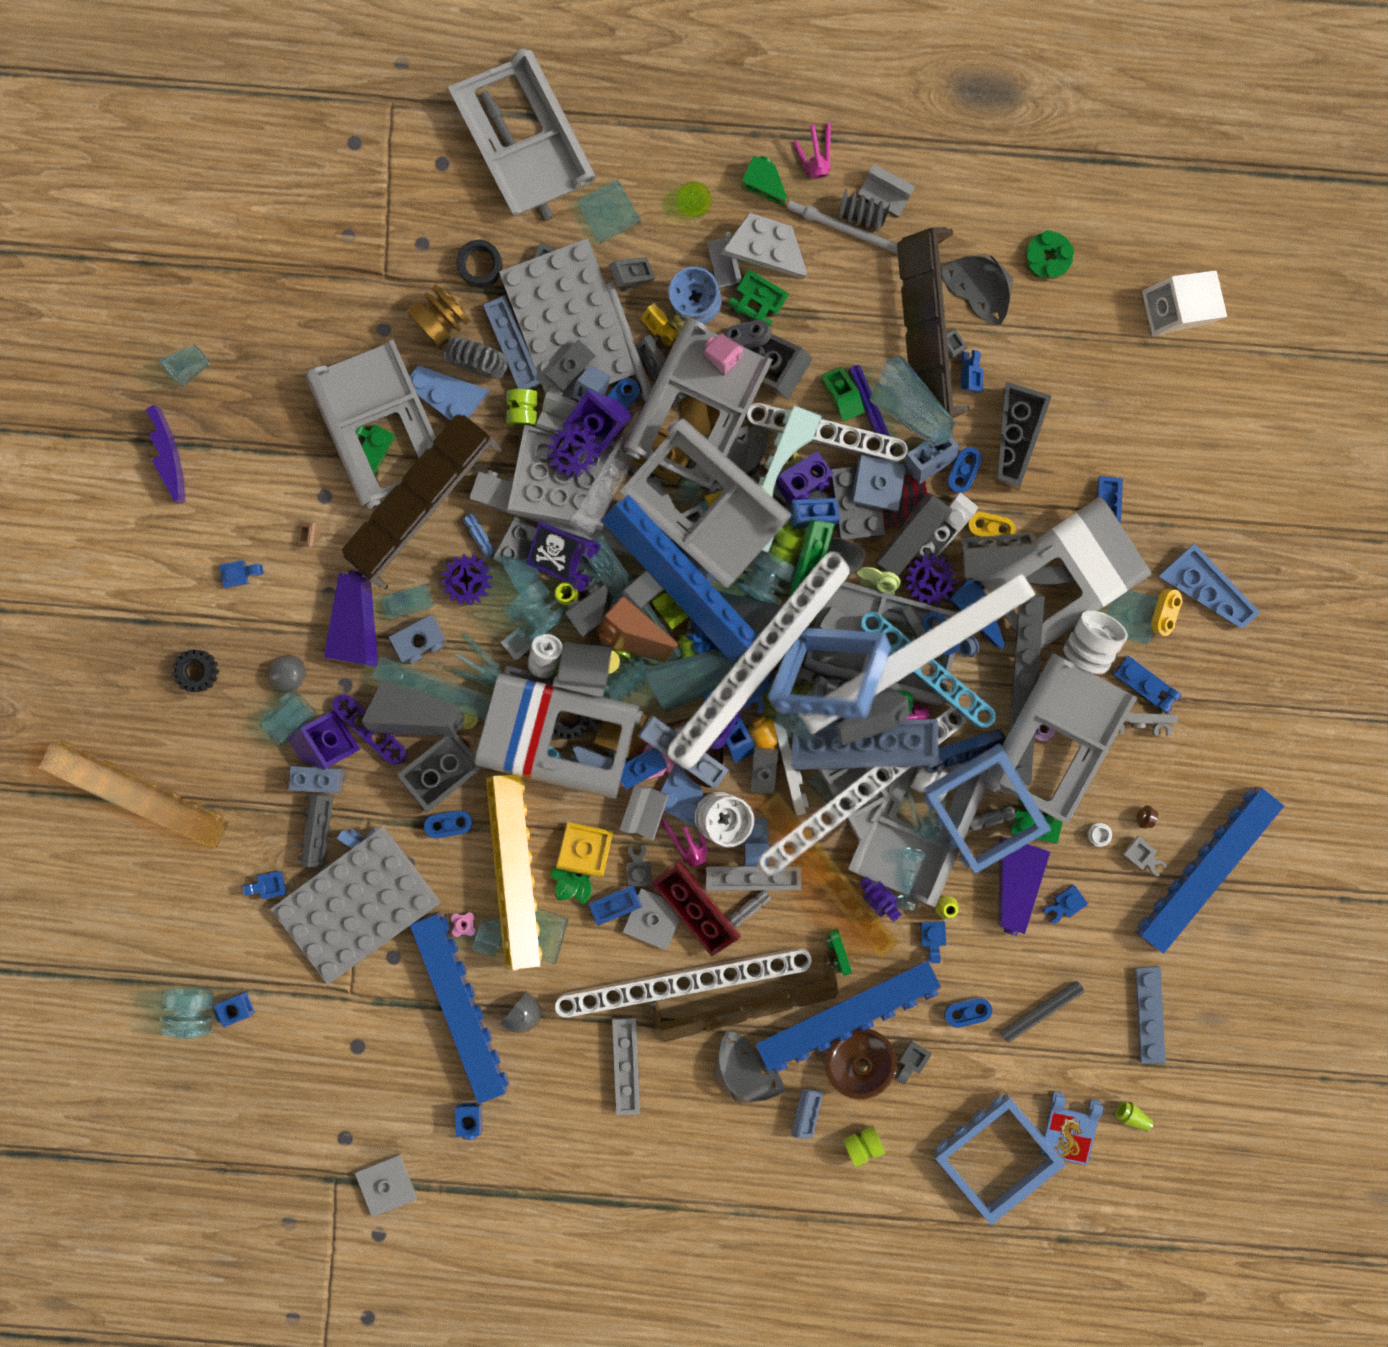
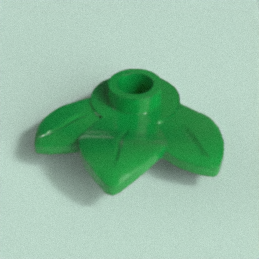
M556 866L549 873L551 878L558 881L555 887L556 900H567L575 896L581 904H585L590 898L593 886L589 880V875L577 876L575 872L557 869Z

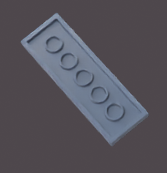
M938 719L905 720L894 729L846 745L839 744L837 726L841 722L830 723L812 735L805 724H794L791 762L793 770L938 765Z

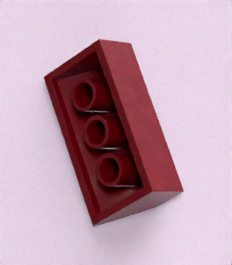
M680 859L651 882L711 957L741 938L737 928Z

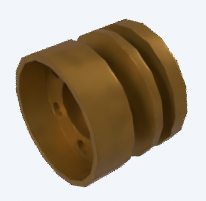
M435 284L432 290L438 296L436 299L428 292L424 294L430 303L429 306L426 307L417 301L406 312L424 333L442 349L448 343L449 338H451L447 328L451 326L460 332L462 329L455 320L459 319L464 325H467L470 320L458 301L448 291Z

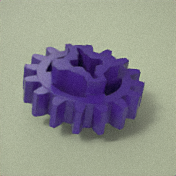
M566 425L565 432L557 429L559 436H551L550 438L554 443L547 445L552 450V453L547 454V457L554 459L551 466H559L557 472L560 474L566 470V476L571 477L573 472L577 477H581L582 470L590 473L588 466H596L593 458L600 457L595 452V449L600 447L599 444L593 443L596 439L595 435L588 436L590 430L584 428L581 432V426L575 425L574 430H572L570 425ZM576 435L583 437L587 443H578ZM565 439L564 444L559 448L561 442ZM572 446L578 448V451L574 453L575 456L569 454V451L573 449ZM588 454L586 460L582 463V459ZM560 459H568L571 467L563 464Z
M931 553L929 559L926 555L922 554V561L920 562L913 559L915 566H908L907 569L911 574L904 577L910 580V583L905 586L907 589H913L910 593L911 597L918 595L917 601L921 603L926 599L927 605H931L932 600L940 604L941 597L948 600L949 598L946 593L948 591L954 592L955 590L951 587V584L957 583V580L952 578V575L956 574V570H949L952 563L950 561L943 563L945 557L941 555L936 559L934 553ZM931 564H937L941 566L943 570L936 571L933 569V566ZM922 567L920 576L916 578L917 572ZM929 572L936 577L933 579V587L930 583L926 582L929 579ZM946 581L944 587L940 590L942 582ZM918 588H927L930 595L920 592Z
M466 554L462 555V560L454 557L453 565L446 564L449 571H442V574L447 578L441 581V584L448 586L444 593H452L451 601L459 598V605H463L464 601L467 600V604L472 606L474 599L481 603V595L489 596L485 591L486 588H493L492 585L488 584V580L494 578L492 575H487L491 568L489 566L483 568L485 561L481 559L476 562L475 555H472L470 560H468ZM471 565L476 566L482 574L473 573ZM460 567L461 571L457 576H453L455 570ZM467 573L469 577L473 578V581L469 582L468 587L462 582V579L466 578ZM482 584L479 591L474 594L476 586ZM453 586H460L463 589L464 596L457 593Z
M866 876L859 883L866 892L862 896L863 899L881 918L886 914L891 921L895 922L902 915L895 907L899 901L880 880L875 884Z

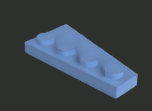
M1195 543L1158 575L1166 582L1241 629L1260 614L1256 607Z

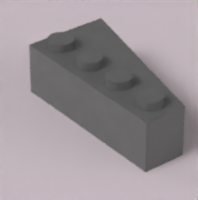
M1006 381L996 484L1020 490L1052 397L1051 395Z

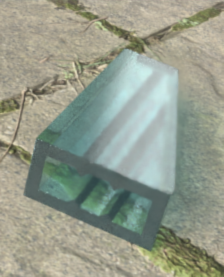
M904 358L887 359L869 401L931 446L948 442L952 437V429L956 422Z
M720 649L649 667L643 671L653 693L664 712L667 713L715 690L740 659L737 657L731 663Z

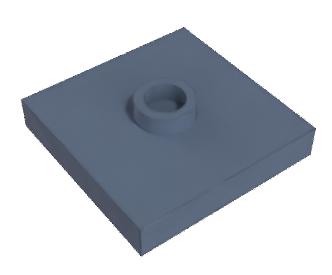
M860 455L851 502L897 512L899 510L906 465Z

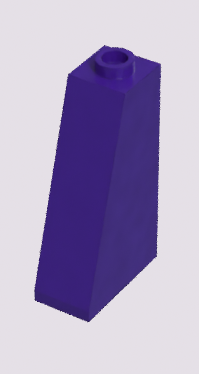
M349 570L348 574L339 573L324 657L377 667L378 658L371 581L368 578L362 577L363 574L359 571Z
M1001 836L1000 843L1009 838ZM1026 844L999 860L998 924L1004 927L1003 932L1017 936L1018 932L1026 933L1050 851Z

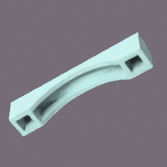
M794 406L792 411L787 410L783 420L786 428L784 433H778L774 446L778 447L775 456H769L765 466L769 470L766 479L761 477L758 484L771 497L773 496L776 479L783 465L798 449L812 441L821 419L820 415ZM773 538L763 548V551H769Z

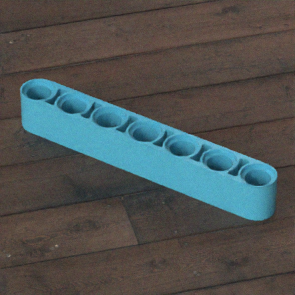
M875 612L867 613L861 621L862 631L895 635L897 643L891 646L890 656L912 643L911 640ZM870 618L875 619L878 622V628L876 630H869L865 625V621ZM935 660L926 663L931 665L934 670L932 676H924L921 672V667L912 672L914 676L974 726L986 728L993 724L995 720L994 710ZM941 680L951 682L952 689L950 692H944L940 689ZM961 695H966L970 698L971 703L969 707L963 708L959 705L958 699ZM983 710L989 714V721L987 723L979 722L977 719L979 711Z

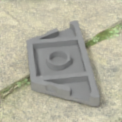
M749 213L744 218L728 244L721 250L723 255L800 279L807 276L793 227L756 214Z
M873 767L818 770L832 795L836 798L871 771ZM859 785V794L867 796L868 790L866 787ZM885 788L846 818L858 841L865 838L867 832L891 799ZM840 800V808L849 811V803L846 800Z

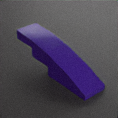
M152 405L146 411L157 430L150 433L149 436L160 456L152 459L173 500L182 504L185 502V488L179 452L161 408Z

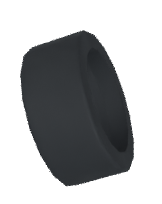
M480 239L472 240L463 245L458 252L456 260L457 269L463 280L469 285L478 288L489 287L501 276L499 271L503 269L502 258L497 248L490 242ZM474 251H486L493 258V269L485 277H475L466 268L467 257Z

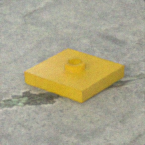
M567 822L556 868L603 878L613 831Z

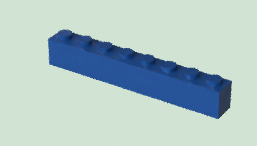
M630 495L617 503L601 520L731 663L759 637Z
M1250 788L1244 794V801L1241 805L1234 807L1230 811L1227 822L1224 825L1218 826L1213 832L1214 838L1209 844L1205 843L1199 849V856L1196 860L1189 862L1185 866L1182 877L1171 883L1168 887L1169 893L1164 899L1160 898L1154 904V911L1151 915L1144 917L1138 924L1139 929L1136 933L1157 951L1163 954L1167 951L1284 808V805L1264 788Z
M438 912L415 921L410 925L478 1104L504 1095L508 1089L509 1080L506 1073L501 1072L498 1065L501 1063L500 1056L496 1049H492L490 1041H492L490 1030L488 1027L484 1028L481 1020L484 1018L480 1005L476 1006L473 999L475 996L474 988L471 983L467 984L464 976L467 974L466 967L462 960H458L456 955L458 947L455 939H450L447 930L450 929L447 918L445 916L442 917L441 913Z
M926 961L761 1041L756 1046L769 1072L774 1070L776 1074L787 1069V1063L793 1060L799 1063L810 1057L808 1053L816 1049L820 1053L830 1048V1042L837 1039L843 1042L853 1036L851 1032L859 1028L863 1032L874 1026L873 1022L880 1018L886 1021L896 1016L894 1011L902 1007L906 1011L917 1005L916 1001L923 997L927 1001L939 995L937 990L941 989V985L929 961Z

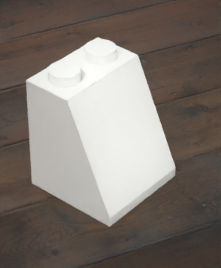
M1217 271L1172 276L1142 291L1152 337L1211 324L1227 317Z

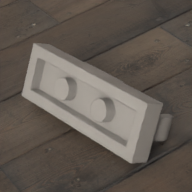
M1129 713L1124 722H1130L1131 727L1146 728V723L1155 724L1152 728V734L1155 736L1159 735V728L1163 726L1166 730L1165 735L1171 736L1172 727L1169 723H1178V715ZM1124 724L1120 728L1118 734H1124Z

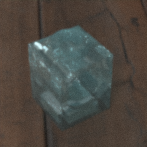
M488 918L487 921L483 920L480 923L472 947L473 951L491 957L497 955L502 940L500 921Z

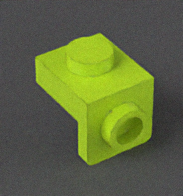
M665 589L651 599L653 605L672 629L689 617Z

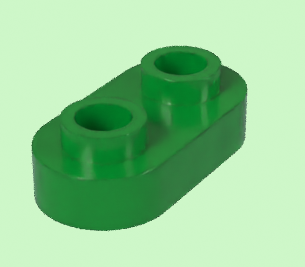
M838 928L830 930V936H827L826 940L829 949H834L837 956L836 959H833L837 973L842 972L843 976L852 974Z

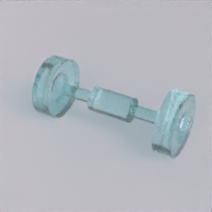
M903 848L901 850V858L909 861V868L906 870L903 887H905L904 896H895L899 901L895 907L904 910L917 909L918 900L909 897L910 888H913L915 876L913 867L914 862L924 861L925 852L914 848Z

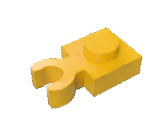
M653 303L646 309L640 319L655 337L659 335L663 344L669 347L675 342L674 339L677 338L678 333L675 329L669 327V320L665 313Z

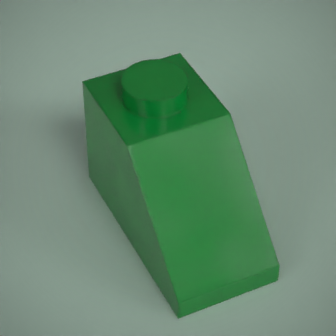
M754 155L742 179L741 188L784 207L787 195L776 165L772 164V160L765 156L757 157Z
M842 366L820 375L832 404L843 422L865 412L859 391Z

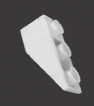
M959 493L949 505L953 510L917 552L916 556L921 559V555L924 554L929 559L931 553H934L937 558L974 516L979 507L962 493Z

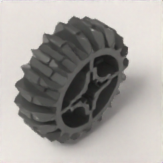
M451 337L444 349L443 357L447 362L486 378H502L508 366V359L505 354L466 338Z

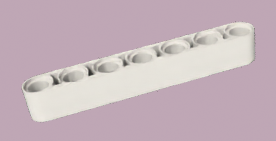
M755 403L750 406L747 417L749 422L755 427L765 428L776 433H784L786 425L778 427L775 425V420L778 416H785L787 410ZM756 410H762L765 413L761 421L752 419V414ZM820 419L811 441L895 463L902 462L907 455V445L903 440ZM826 427L834 431V435L829 439H824L820 435L822 429ZM846 434H854L857 437V441L852 445L846 444L843 440ZM876 439L879 441L880 447L875 451H871L867 448L866 444L869 440ZM894 445H899L903 448V454L899 457H894L890 454V448Z

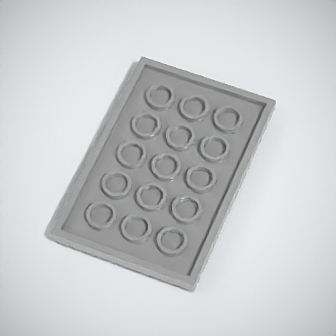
M588 238L499 271L536 371L542 382L545 395L547 392L573 399L572 395L576 382L589 366H594L611 376L608 385L636 375L620 322ZM579 339L596 357L563 391L546 374Z
M382 826L273 906L271 911L328 985L435 908L441 901L387 829Z

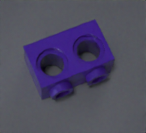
M816 451L781 473L777 477L775 484L791 505L792 500L808 499L811 496L810 493L815 489L820 492L830 484L828 482L834 474L819 452ZM813 470L817 472L819 478L813 477L810 471ZM791 482L797 483L800 486V490L794 489Z

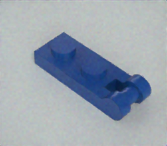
M1126 656L1113 674L1165 714L1170 712L1172 709L1170 706L1173 702L1178 701L1182 696L1177 690L1167 685L1130 656ZM1161 691L1167 695L1163 701L1157 698Z

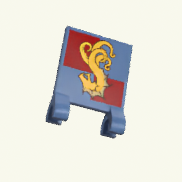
M1054 1091L1044 1137L1063 1160L1088 1165L1098 1120L1103 1112V1105H1100L1101 1101L1091 1099L1088 1114L1064 1109L1066 1097H1063V1093ZM1041 1148L1040 1154L1042 1156L1049 1157L1047 1153Z

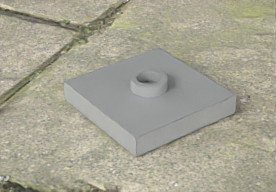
M641 888L638 898L642 908L631 912L623 933L667 951L680 918L662 896Z
M401 1154L355 1172L372 1217L413 1202L418 1198Z

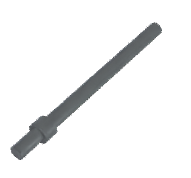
M488 90L482 92L480 96L488 109L487 114L491 122L495 123L506 146L515 144L502 118L504 115L500 107L496 106ZM547 203L538 206L545 221L554 217Z

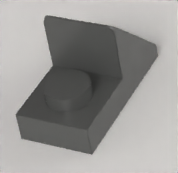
M647 257L617 260L609 264L613 278L621 292L628 291L655 279Z

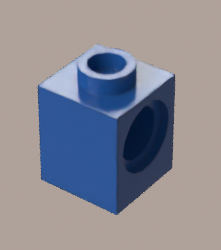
M247 991L214 1005L215 1018L218 1023L222 1024L223 1028L255 1014ZM229 1005H234L237 1008L236 1016L229 1013Z
M462 1102L456 1105V1137H462L463 1140H473L481 1135L483 1131L482 1103ZM463 1118H473L475 1125L471 1127L465 1125Z

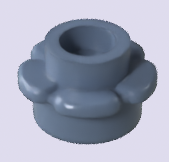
M971 635L961 641L958 651L964 657H974L979 652V642Z

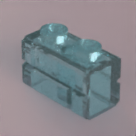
M298 692L286 693L279 700L280 705L275 710L271 708L261 716L263 721L259 726L278 746L283 745L288 740V737L317 714Z

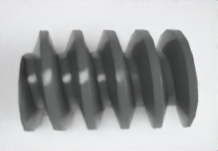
M845 189L838 210L839 219L842 220L847 214L849 223L856 217L858 226L865 220L867 229L874 223L875 231L878 232L884 225L890 203L883 209V201L880 200L874 206V198L871 197L865 203V195L862 194L856 200V192L853 191L847 197V189Z

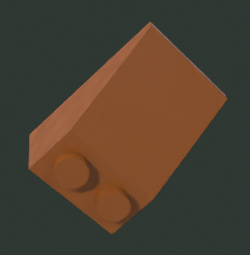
M624 596L605 615L596 631L599 639L606 645H611L615 649L663 663L668 660L678 645L676 641Z

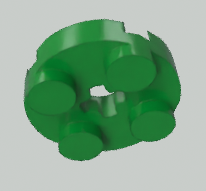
M1051 230L1044 231L1036 235L1026 248L1027 267L1039 279L1059 278L1072 265L1074 247L1064 235ZM1053 251L1055 260L1050 259L1046 261L1044 259L1046 254L1043 252Z

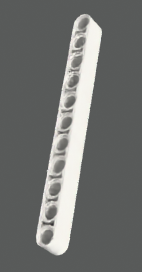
M830 552L821 559L671 743L668 750L669 756L679 766L691 768L697 763L845 581L850 569L839 553Z
M1019 575L889 656L874 696L1035 596V592L1024 575ZM865 672L824 698L855 700ZM799 713L800 718L811 735L840 718L836 716L825 717L823 715H803Z
M953 707L937 718L938 732L940 734L938 745L966 722V718ZM949 715L956 717L957 725L949 721ZM911 766L874 767L761 856L757 863L759 872L764 876L776 874ZM877 771H881L885 774V782L879 781L877 779ZM859 785L866 787L868 790L867 796L859 794ZM840 800H846L849 803V811L840 808ZM822 814L830 817L831 825H824L821 822ZM803 829H809L812 832V840L803 838ZM785 843L793 846V855H788L784 852L783 845ZM766 858L774 860V870H769L765 867L764 860Z
M797 947L565 992L558 997L555 1010L559 1016L568 1018L804 972L810 968L812 959L806 949ZM804 954L807 957L806 962L803 965L795 964L794 958L796 955ZM776 958L783 961L782 968L778 970L772 969L770 966L771 961ZM757 963L760 966L759 972L750 974L747 971L748 965ZM726 968H734L737 971L736 976L732 979L726 978L723 974ZM704 972H709L713 975L714 978L710 983L701 981L700 976ZM680 977H687L690 980V985L686 988L679 987L677 980ZM658 981H662L666 984L667 989L664 992H657L653 985ZM633 986H640L643 989V994L635 997L631 994L630 989ZM615 990L619 993L620 999L610 1001L607 993ZM587 995L594 996L596 1004L593 1006L586 1005L584 997ZM568 999L572 1002L573 1008L571 1010H564L560 1002Z

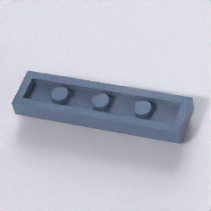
M502 296L483 304L501 349L508 359L507 363L518 389L529 390L541 385L542 382L506 297Z
M652 715L638 735L670 757L668 753L669 747L679 734ZM704 753L694 766L685 768L714 789L717 788L729 771L728 768L707 753Z
M1135 967L1139 1059L1142 1064L1165 1063L1161 967Z

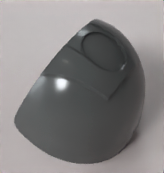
M525 992L501 1024L507 1030L514 1033H525L535 1028L541 1018V1008L536 998L530 993Z

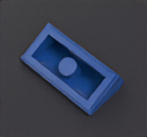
M836 498L791 501L792 529L807 528L810 519L829 521L834 526L840 521Z

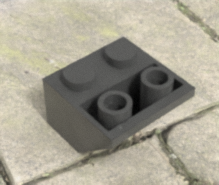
M599 584L587 592L589 595L582 601L578 598L567 606L569 610L566 612V615L584 638L598 629L606 615L610 591L605 585L602 587Z

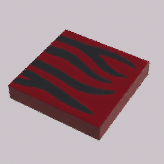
M904 475L899 510L892 512L882 509L885 527L904 523L925 493H927L926 480L918 484L911 475Z

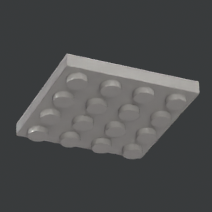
M524 425L508 513L603 530L604 523L601 520L605 517L618 442L613 441L600 454L599 458H593L596 466H588L590 473L582 470L581 477H577L574 472L571 477L566 476V470L562 474L557 472L559 466L552 467L551 463L554 459L547 457V454L552 453V450L547 445L554 443L550 437H558L559 434L539 427ZM565 439L561 442L559 448L562 447V445L565 442ZM572 446L573 449L569 451V454L575 456L574 453L578 451V448ZM588 454L584 456L582 463L586 460ZM560 459L563 464L571 467L568 459Z

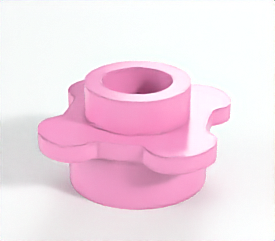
M469 912L459 915L456 913L451 917V921L454 923L452 934L455 937L465 934L473 936L475 934L474 914Z

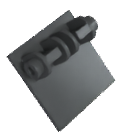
M514 516L493 559L533 580L538 569L528 565L527 561L537 528Z

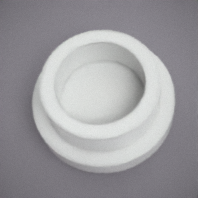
M1096 823L1089 828L1088 839L1093 845L1103 847L1111 841L1112 831L1108 825Z

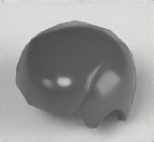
M293 655L277 658L268 669L269 683L277 691L284 693L298 689L307 674L304 662Z

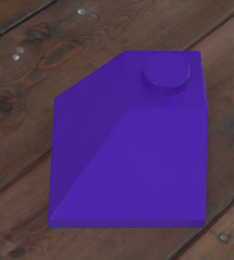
M589 389L562 426L566 429V425H570L572 430H574L575 425L581 426V432L584 428L590 430L588 436L595 435L596 439L593 443H597L600 446L598 449H595V452L600 455L624 430L634 415L616 399ZM576 435L577 440L581 443H587L583 437Z
M334 710L299 728L287 738L301 760L322 770L360 750L340 716Z

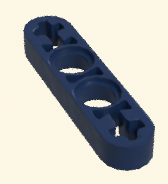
M996 729L938 749V765L923 767L927 773H934L966 762L998 744L1002 747L1006 737L1000 729Z

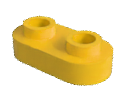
M977 511L968 521L969 529L978 536L1015 534L1016 532L1015 524L1011 519L983 511ZM978 519H983V526L977 527L975 524ZM1002 524L1007 526V530L1003 533L998 530Z
M1165 589L1158 598L1151 621V629L1157 635L1168 636L1175 627L1182 605V596L1178 590Z

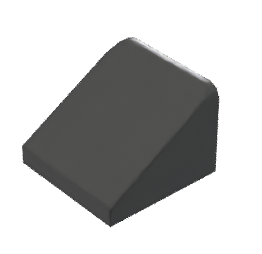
M955 328L946 333L949 360L968 348Z

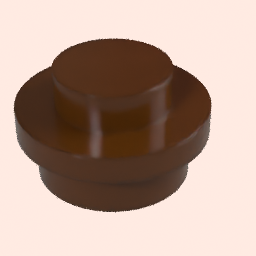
M1146 805L1138 811L1136 819L1139 827L1147 829L1155 826L1158 820V812L1152 806Z

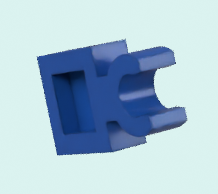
M693 623L692 626L695 628V633H687L686 637L694 642L691 649L699 660L708 663L718 647L696 623Z
M1072 884L1054 897L1057 902L1056 905H1047L1042 911L1047 914L1049 911L1054 910L1055 917L1050 922L1055 924L1061 920L1063 913L1070 918L1086 907L1088 903L1077 887Z

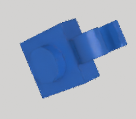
M972 350L970 358L969 352L962 351L961 361L965 366H961V390L981 393L983 392V368H979L981 353L980 351Z
M243 560L219 565L223 587L226 589L249 584L248 577L264 574L263 565L253 564L246 566Z
M771 674L766 676L753 692L750 699L747 700L745 705L747 709H749L752 702H757L759 704L757 713L760 714L763 711L764 704L761 696L763 692L768 694L773 682L769 679Z
M283 871L258 875V883L242 886L244 896L261 893V898L266 899L287 894Z
M945 921L920 922L921 946H929V962L941 963L939 946H946Z

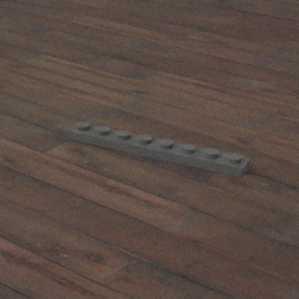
M1035 595L1018 606L1009 733L1039 679L1044 596ZM1035 733L1015 768L1024 785H1031Z

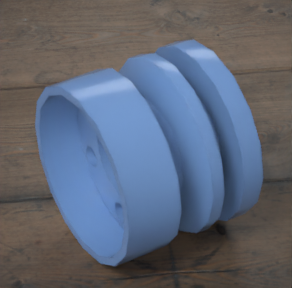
M688 267L679 271L671 280L669 298L676 315H680L684 321L686 318H692L704 325L716 317L721 307V294L718 283L710 272L700 267ZM698 295L699 303L694 302L693 296Z

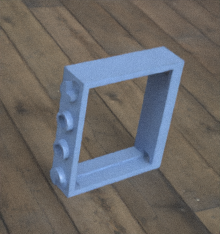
M805 628L786 652L769 699L776 711L781 713L790 712L803 715L813 714L825 717L836 716L848 719H866L891 646L885 634L881 632ZM807 650L872 654L855 700L790 695Z
M1000 744L924 787L927 794L924 797L925 802L930 810L936 809L939 815L935 818L942 829L947 828L951 834L948 836L950 843L954 849L960 848L963 853L959 856L966 868L971 866L975 874L1051 830ZM999 762L1035 824L974 858L937 797Z
M1008 1093L999 1096L997 1099L994 1098L991 1101V1106L985 1111L981 1109L972 1117L973 1120L969 1124L959 1126L954 1131V1136L948 1141L946 1139L942 1140L934 1151L935 1159L990 1225L994 1224L1065 1166L1062 1157ZM1010 1109L1049 1157L990 1205L986 1206L947 1158L1006 1110Z

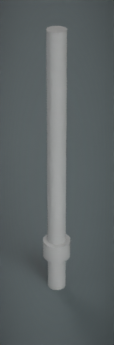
M791 200L788 204L787 209L804 216L803 219L811 222L813 220L898 254L897 243L818 212L817 208L810 205L806 207Z
M610 282L605 285L620 322L624 339L642 389L640 394L643 402H646L652 389L614 283Z

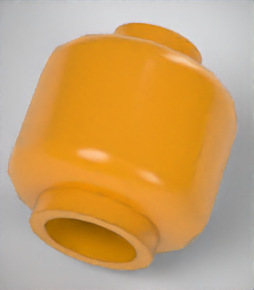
M761 716L751 721L752 725L747 731L753 740L754 748L776 749L779 747L774 720L765 719L764 716Z

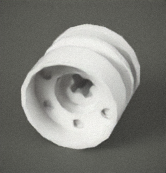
M1095 610L1082 613L1075 626V631L1071 632L1063 650L1068 659L1079 668L1101 674L1109 670L1111 663L1115 660L1116 653L1120 652L1126 642L1128 634L1121 623L1113 617Z
M712 792L704 796L698 803L695 810V824L698 831L705 838L719 845L732 847L743 843L750 836L754 826V815L750 806L744 800L725 792ZM722 813V815H721L722 820H721V821H718V820L720 819L719 814Z

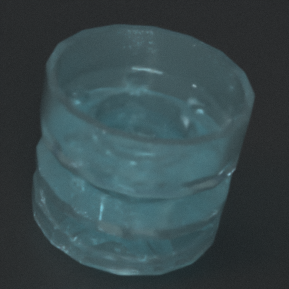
M762 550L749 564L754 568L753 572L744 570L741 573L749 579L748 582L737 578L735 584L754 599L779 606L782 600L774 596L773 593L785 595L786 591L778 586V583L780 581L790 584L795 575L796 568Z
M541 580L525 589L503 609V613L512 623H516L521 619L524 620V623L518 630L521 634L531 629L525 636V640L528 643L536 637L551 631L567 612L563 607L554 612L552 611L559 604L557 599L546 604L545 600L551 592Z
M176 988L161 992V1008L172 1011L171 1014L161 1017L160 1021L166 1024L160 1027L161 1035L175 1038H195L212 1033V1025L206 1023L213 1021L212 1015L202 1013V1011L213 1008L212 990Z

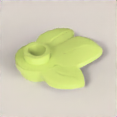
M863 567L856 572L862 577L859 586L895 595V590L900 586L899 577L892 572H881L871 567Z

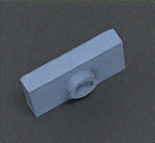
M802 1089L791 1136L795 1138H813L823 1091L818 1089Z

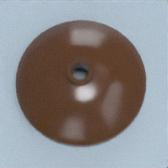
M859 1028L851 1032L853 1035L851 1038L840 1042L839 1039L832 1042L826 1054L825 1070L830 1083L840 1094L855 1100H866L880 1095L890 1086L896 1074L897 1058L891 1043L885 1036L872 1029L861 1032ZM862 1065L867 1066V1070L864 1072L859 1070Z

